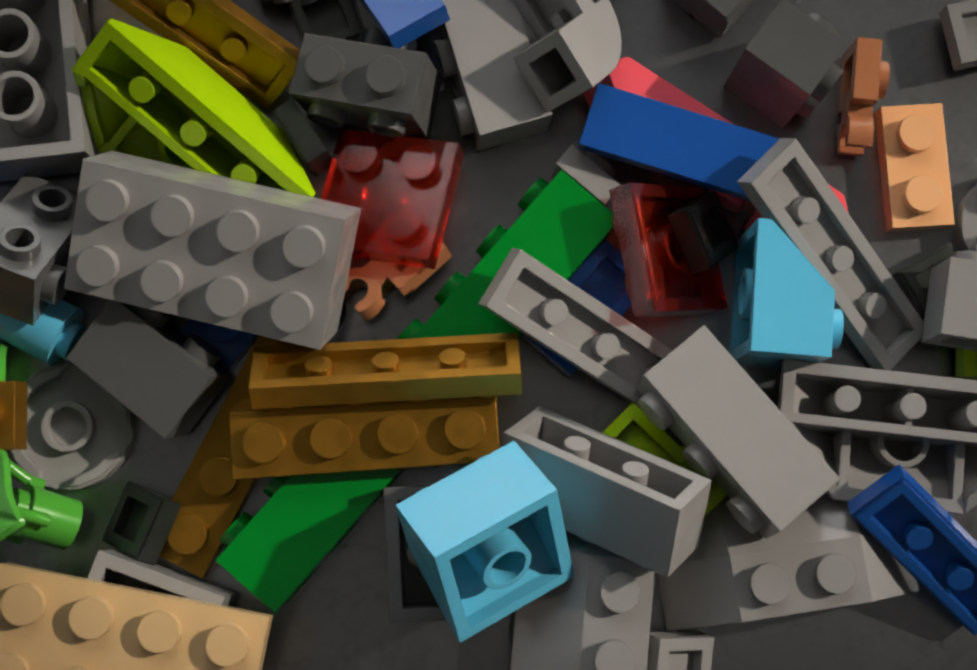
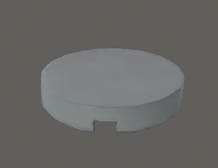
M55 364L32 374L25 381L27 382V449L8 450L15 464L32 476L45 479L46 487L56 490H84L108 480L126 462L135 440V414L73 364Z

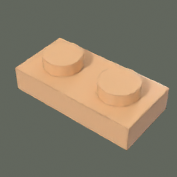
M942 103L880 107L874 115L886 233L944 230L955 225Z

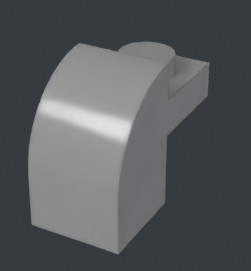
M513 0L538 39L513 59L547 113L594 87L618 65L622 49L621 31L617 16L609 0H598L595 3L593 0Z

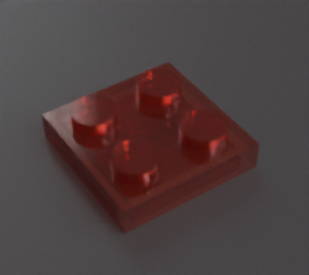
M340 129L321 199L361 208L352 258L435 269L464 157L459 143L405 136L402 138H391L376 133Z
M627 183L610 189L609 193L613 208V228L619 238L626 274L625 289L632 304L634 317L708 315L727 310L728 305L719 263L709 270L692 275L667 218L669 214L694 197L704 194V188Z

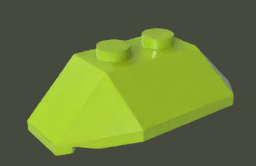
M111 18L104 24L71 70L76 85L81 87L84 109L99 152L105 153L112 150L314 197L316 194L284 131L186 46Z

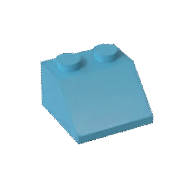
M758 218L737 240L739 248L734 251L728 352L740 366L781 369L783 359L823 362L832 357V349L840 347L843 337L844 317L841 309H834L835 290L772 219Z
M515 441L478 458L468 466L429 487L419 490L413 496L395 505L409 550L453 634L460 643L575 577L557 489Z

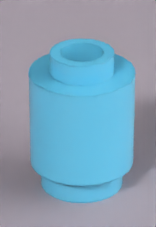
M61 300L57 305L49 304L33 326L0 313V339L49 366L56 364L61 358L68 361L66 357L85 333L87 327L82 325L83 311L64 300Z

